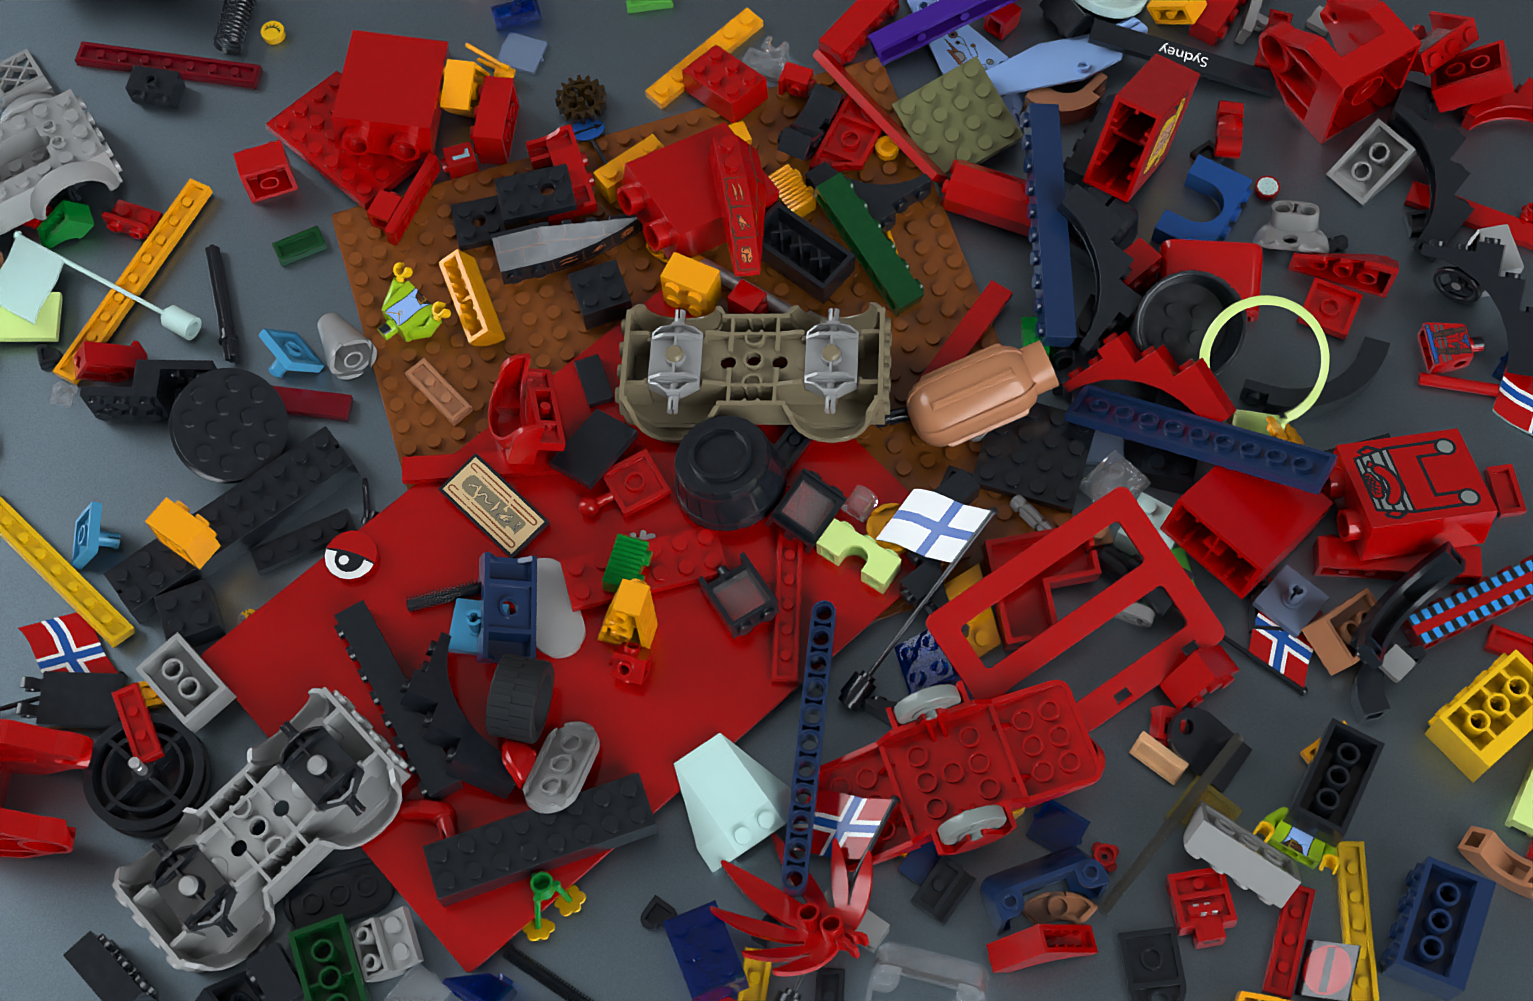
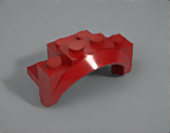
M530 353L511 356L502 363L489 402V429L502 447V451L506 452L507 462L510 464H534L538 450L564 451L566 445L551 370L529 368L531 362Z

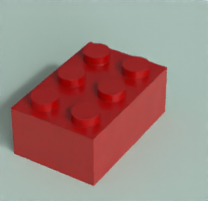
M1504 39L1460 52L1430 73L1431 90L1440 113L1514 92L1512 65Z
M714 45L682 70L685 91L731 123L739 122L768 99L766 77L718 45Z
M485 76L483 85H480L478 90L480 102L474 109V119L476 121L475 126L472 125L470 128V139L474 141V153L478 155L479 163L503 165L509 163L520 104L513 78Z

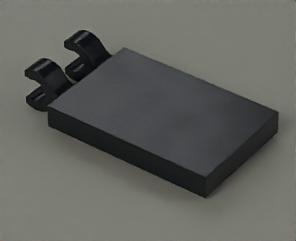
M44 671L43 679L22 677L20 687L25 688L26 692H41L39 705L18 703L16 714L21 715V718H37L36 724L44 727L108 729L121 721L111 693L126 687L128 676L116 673Z

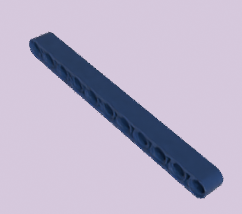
M826 600L815 603L811 612L781 875L782 888L790 897L803 895L808 886L836 627V608L831 602ZM821 613H827L831 617L827 620H821L817 616ZM818 638H824L828 642L825 645H817L814 641ZM817 663L825 666L821 671H815L811 667ZM812 689L822 691V694L818 697H812L808 693ZM809 715H816L820 718L816 723H809L805 720ZM807 741H813L817 744L812 750H807L802 745ZM809 767L814 773L811 776L805 777L799 771L802 768ZM801 794H807L811 797V800L806 804H802L796 798ZM798 821H804L808 824V827L804 831H797L793 828V825ZM800 848L805 852V855L800 859H795L790 855V852L793 849ZM792 876H798L802 879V883L797 887H792L787 884V880Z

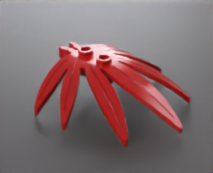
M772 833L771 838L783 866L785 843L775 833ZM837 838L833 839L831 856V884L835 904L833 909L829 907L825 896L810 872L807 889L801 895L806 903L802 904L757 876L725 860H721V865L725 872L754 904L774 919L793 929L713 906L709 907L711 913L734 928L755 937L778 943L804 944L762 950H741L743 957L765 962L792 961L772 969L773 975L797 976L810 973L827 964L839 950L848 951L852 957L857 959L860 953L856 945L868 946L867 934L855 930L866 913L872 891L873 859L870 851H867L862 862L849 905L850 891L847 868ZM793 851L790 852L793 858L799 859ZM798 876L789 878L794 887L802 883V879Z

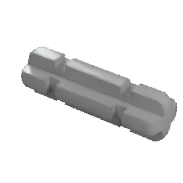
M1017 495L1011 500L1010 507L1015 512L1019 511V516L1033 529L1041 531L1054 528L1048 521L1043 520L1044 517L1031 504H1026V500L1021 495Z

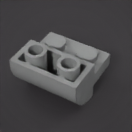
M402 906L380 918L372 917L350 928L365 982H378L406 973V969L424 961L409 907Z

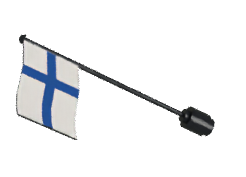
M914 489L876 538V541L897 544L926 558L948 562L950 565L868 673L862 670L861 673L855 671L840 690L841 695L838 699L853 711H856L858 707L862 708L865 704V698L869 699L877 688L873 684L876 679L872 675L994 515H998L997 508L990 507L989 510L963 505L936 492L923 489Z

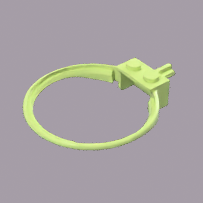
M1264 295L1240 300L1221 312L1209 326L1204 336L1199 359L1203 358L1210 368V351L1214 338L1220 328L1232 316L1253 306L1275 305L1296 313L1310 325L1319 342L1321 369L1317 382L1306 399L1295 408L1285 412V417L1280 418L1279 415L1236 409L1226 419V424L1271 436L1266 429L1268 425L1266 417L1273 416L1278 424L1285 429V424L1303 415L1316 402L1327 379L1330 357L1323 329L1311 313L1301 305L1286 298Z

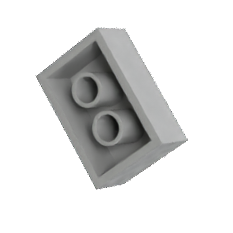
M178 632L135 668L178 719L194 734L237 697Z

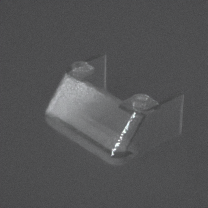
M889 941L883 943L878 948L864 1000L872 1001L874 990L883 993L893 991L898 986L900 976L902 975L956 989V1001H986L989 973L979 963Z

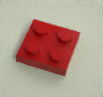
M1315 277L1303 308L1313 315L1324 333L1345 340L1363 295ZM1300 316L1298 317L1297 323L1310 327Z

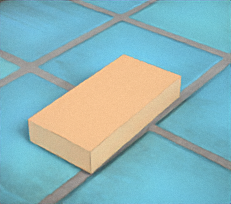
M1145 731L1139 735L1129 751L1131 755L1173 786L1178 782L1189 765Z

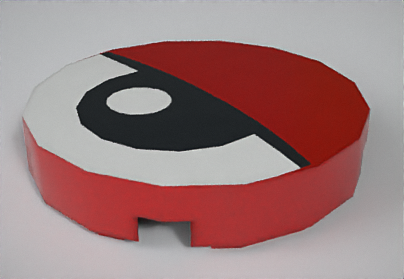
M353 530L343 532L334 537L327 546L325 553L326 566L332 575L340 581L350 583L370 576L377 567L379 560L377 546L372 538L363 532Z

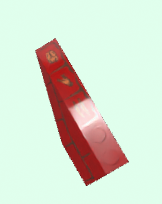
M737 135L712 136L709 160L734 276L760 275L767 189L758 150Z

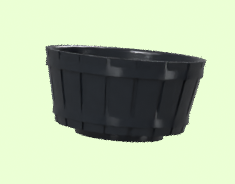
M1186 270L1170 274L1154 284L1139 304L1134 328L1140 352H1143L1152 345L1157 349L1164 344L1178 366L1191 358L1196 362L1199 360L1201 344L1209 326L1221 312L1242 299L1236 290L1230 287L1231 285L1212 273ZM1246 309L1227 320L1214 338L1209 360L1210 370L1214 376L1221 374V371L1229 368L1243 349L1244 340L1248 332Z
M719 416L714 419H707L699 425L697 424L683 437L675 455V490L678 503L682 511L693 522L711 530H739V528L743 529L757 523L759 520L761 521L778 505L786 488L787 471L779 451L758 426L740 417Z

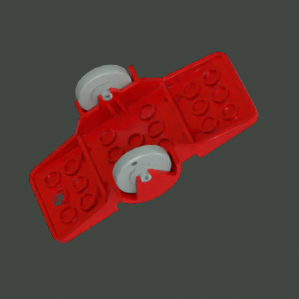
M1058 679L1050 680L996 698L970 701L961 680L955 685L942 684L922 689L899 701L894 708H885L893 730H890L872 744L821 765L818 791H834L868 799H890L893 795H897L900 798V804L897 803L871 851L873 865L919 849L922 844L934 841L938 855L942 856L959 854L990 844L1008 835L1017 827L1012 811L1023 807L1028 809L1093 785L1101 778L1102 767L1072 691L1064 681ZM845 860L847 872H854L860 860Z

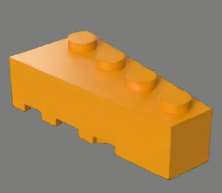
M622 579L606 612L597 640L620 646L623 641L635 642L641 647L650 649L658 623L650 586L640 579H631V581Z

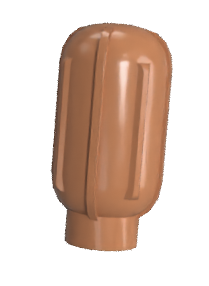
M1040 340L1021 349L994 344L923 375L920 381L914 384L909 391L906 407L914 430L921 440L931 446L955 447L1028 415L1029 410L1036 403L1038 395L1058 387L1059 382Z

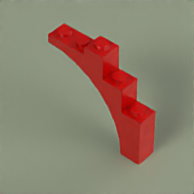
M1127 331L1119 336L1114 332L1102 340L1105 345L1098 349L1099 355L1088 361L1090 366L1084 370L1081 366L1068 374L1070 379L1063 383L1067 392H1070L1085 384L1101 380H1131L1143 382L1164 390L1179 399L1196 415L1222 422L1236 411V408L1203 358L1196 362L1191 358L1178 366L1164 344L1157 349L1152 345L1140 353Z

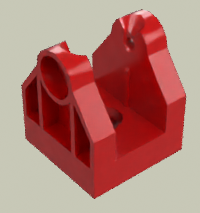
M1326 0L1327 3L1320 12V17L1324 26L1329 31L1336 51L1322 36L1296 29L1290 23L1284 21L1268 28L1259 36L1260 51L1271 69L1285 105L1320 144L1397 101L1422 42L1384 1Z
M0 719V857L32 858L73 851L76 828L67 826L66 820L5 809L4 806L12 773L46 775L69 769L87 768L93 752V739L74 732L54 730L10 719Z

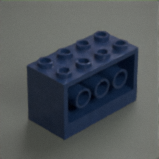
M1428 856L1422 863L1418 862L1414 870L1410 869L1406 876L1405 885L1408 886L1406 896L1402 895L1397 905L1396 911L1400 912L1398 921H1394L1389 930L1388 937L1392 940L1389 949H1384L1380 959V964L1384 965L1381 974L1450 1001L1465 990L1496 882Z

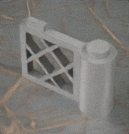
M28 49L0 62V72L6 71L4 77H0V96L4 101L0 103L3 111L10 103L25 95L43 93L56 96ZM28 58L25 67L17 66L19 62ZM14 72L21 73L19 79H11ZM28 74H38L37 77L26 80ZM7 85H15L14 89L4 93Z

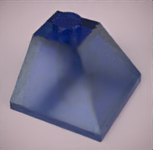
M491 973L445 978L442 982L452 995L462 1001H513L518 993L512 986L514 981L501 973L497 977Z

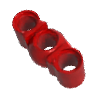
M1219 100L1216 112L1214 157L1240 158L1243 142L1242 119L1244 103Z

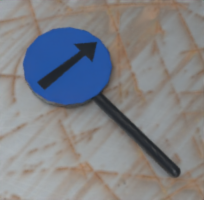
M586 119L585 124H582V121L574 124L572 129L576 141H591L603 164H607V159L595 141L604 134V123L597 119L594 122Z

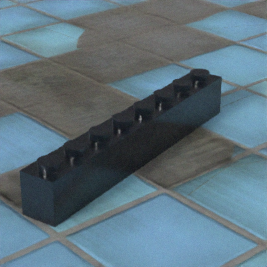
M364 600L335 614L334 616L338 624L334 627L341 640L346 638L350 644L346 650L353 662L358 660L362 668L357 671L364 684L370 682L373 690L369 694L376 707L382 705L385 713L381 717L388 729L394 728L397 736L393 737L398 749L400 752L404 750L407 752L409 759L405 761L409 765L408 768L412 775L418 773L421 782L417 783L424 798L430 796L432 800L440 801L464 788L461 780L445 774L448 763L444 761L446 752L443 747L422 739L426 729L422 727V723L426 715L400 705L403 693H400L399 690L405 676Z

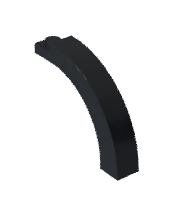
M1365 337L1354 363L1340 376L1325 383L1316 402L1297 419L1328 414L1342 408L1360 396L1376 377L1387 356L1391 343ZM1246 379L1239 399L1245 400L1252 405H1263L1262 413L1279 415L1280 418L1285 417L1284 413L1303 402L1314 387L1302 389L1281 388Z
M1449 541L1426 556L1391 586L1373 605L1356 628L1350 644L1356 650L1359 659L1365 664L1368 663L1373 670L1383 664L1389 642L1406 619L1436 591L1464 572L1466 560Z

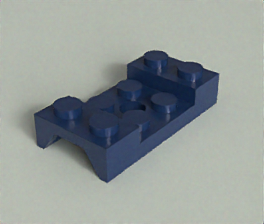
M484 552L479 557V583H482L481 633L478 635L477 663L498 664L502 656L507 653L536 659L537 556L517 559L496 557L491 552ZM504 601H510L514 604V614H507L503 610L502 605Z

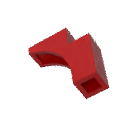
M1529 77L1524 85L1518 84L1514 92L1507 93L1504 96H1497L1479 103L1467 105L1461 114L1465 117L1460 126L1471 130L1482 123L1502 119L1522 120L1533 123V79Z

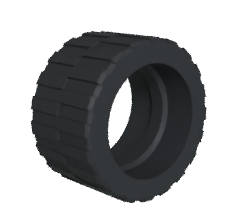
M509 653L502 656L494 672L486 706L485 721L489 735L531 744L537 742L543 732L553 694L554 667L551 662Z

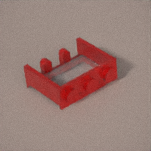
M1436 11L1428 13L1433 28L1430 33L1426 34L1423 25L1417 24L1413 27V34L1422 44L1410 71L1424 73L1425 76H1428L1476 42L1479 36L1473 17Z

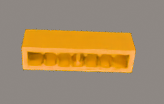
M456 249L438 263L469 344L474 346H488L498 343L506 338L474 257Z

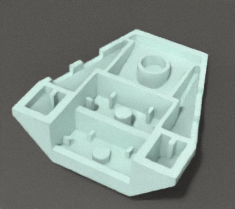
M721 733L674 763L689 823L694 835L696 849L712 873L722 867L721 860L732 861L788 822L791 796L789 786Z

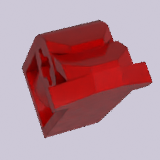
M83 341L74 356L75 377L80 380L112 383L124 382L131 376L134 377L137 359L148 360L147 353L139 341H133L131 346Z

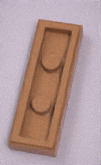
M425 358L421 359L404 373L406 378L453 426L473 411L472 406Z

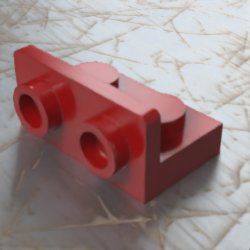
M118 199L111 213L103 212L101 217L109 230L115 233L124 232L137 240H141L142 238H148L163 217V214Z

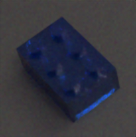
M716 900L662 922L693 1001H719L750 988L724 921L713 915L710 911V906L718 908Z

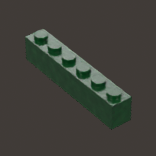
M840 172L816 186L813 196L897 317L921 302L924 296L923 285L918 279L913 278L909 272L910 267L903 258L900 259L895 252L896 247L893 241L884 236L881 224L876 218L871 217L866 202L862 198H858L854 192L855 189L851 180L845 178Z

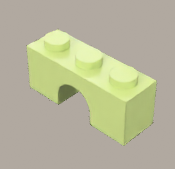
M834 518L816 543L817 553L837 566L850 555L862 557L866 564L861 570V581L884 594L901 570V559L896 552L880 547L872 537L868 535L862 536L855 531L851 524L845 521L840 522Z

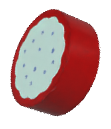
M1262 176L1256 181L1254 193L1260 200H1274L1278 196L1280 183L1272 176Z

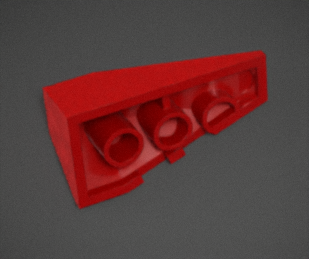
M1294 253L1287 270L1386 298L1398 274L1399 261L1393 260L1388 256L1376 254Z

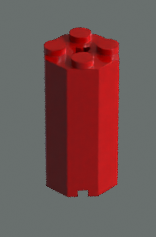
M954 159L950 169L951 178L950 180L946 179L942 187L941 193H943L940 206L944 210L1028 236L1029 228L1031 227V221L1027 218L1029 196L1025 194V184L1028 180L962 159L960 161Z

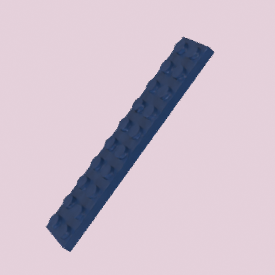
M1085 384L1065 411L1064 421L1079 426L1095 429L1103 433L1119 436L1127 440L1143 443L1151 447L1174 452L1175 454L1198 459L1202 462H1208L1318 495L1337 462L1338 455L1088 384Z

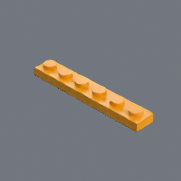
M746 7L646 89V97L663 110L685 91L682 75L684 68L714 45H718L728 53H732L763 27V20Z

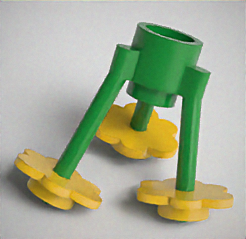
M546 872L532 873L530 884L534 895L535 918L522 931L527 933V938L530 941L546 940L549 938V933L555 930V924L552 921H548V919L541 918L542 900L550 899L554 892L557 891L561 896L555 901V906L559 908L562 916H569L572 912L577 913L580 911V904L585 902L586 895L584 892L579 891L576 885L571 886L570 889L565 891L561 887L560 881H553L551 875Z

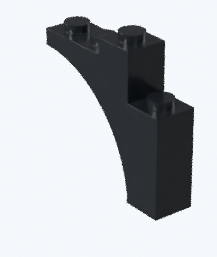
M825 161L805 173L806 186H811L815 191L816 186L837 175L839 172L834 170ZM926 173L909 181L880 185L864 183L849 178L853 183L854 192L858 198H862L866 202L869 214L872 218H876L879 221L884 233L891 230L896 224L897 213H903L910 205L917 201L925 200L931 194V179Z

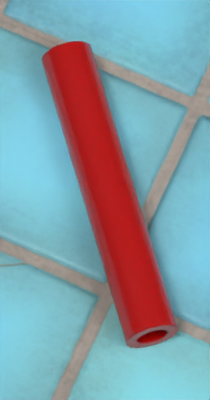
M1423 372L1419 373L1417 380L1418 385L1494 397L1497 396L1499 384Z

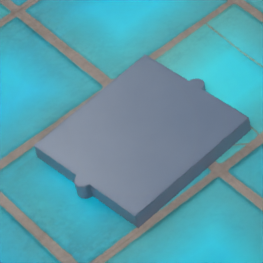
M509 32L504 45L500 46L501 52L497 60L510 65L516 71L535 75L540 62L544 61L543 55L548 47V42Z

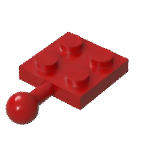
M644 449L611 466L602 477L609 491L596 498L584 497L579 502L578 508L583 516L593 517L598 513L599 507L615 500L623 516L626 518L670 495L671 490L648 451Z

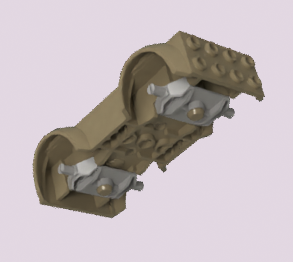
M870 302L869 309L864 313L847 317H839L840 310L835 308L834 313L833 308H830L828 311L829 317L805 312L799 305H794L787 314H726L721 306H716L713 313L697 318H685L686 311L680 309L679 312V309L675 310V318L658 315L649 311L644 304H637L631 309H627L626 319H623L621 324L624 342H620L619 345L622 364H618L617 367L620 387L615 389L616 403H619L620 415H624L627 425H636L646 435L663 442L680 443L683 437L697 424L699 425L707 419H714L719 416H736L746 419L755 425H793L799 433L819 442H845L862 434L869 425H885V415H890L891 318H886L885 307H881L877 302ZM728 357L735 359L736 364L733 368L724 369L721 366L723 359ZM757 357L761 359L760 363L755 366L747 364L750 358ZM778 357H783L787 359L788 364L785 368L779 369V367L773 366V361Z

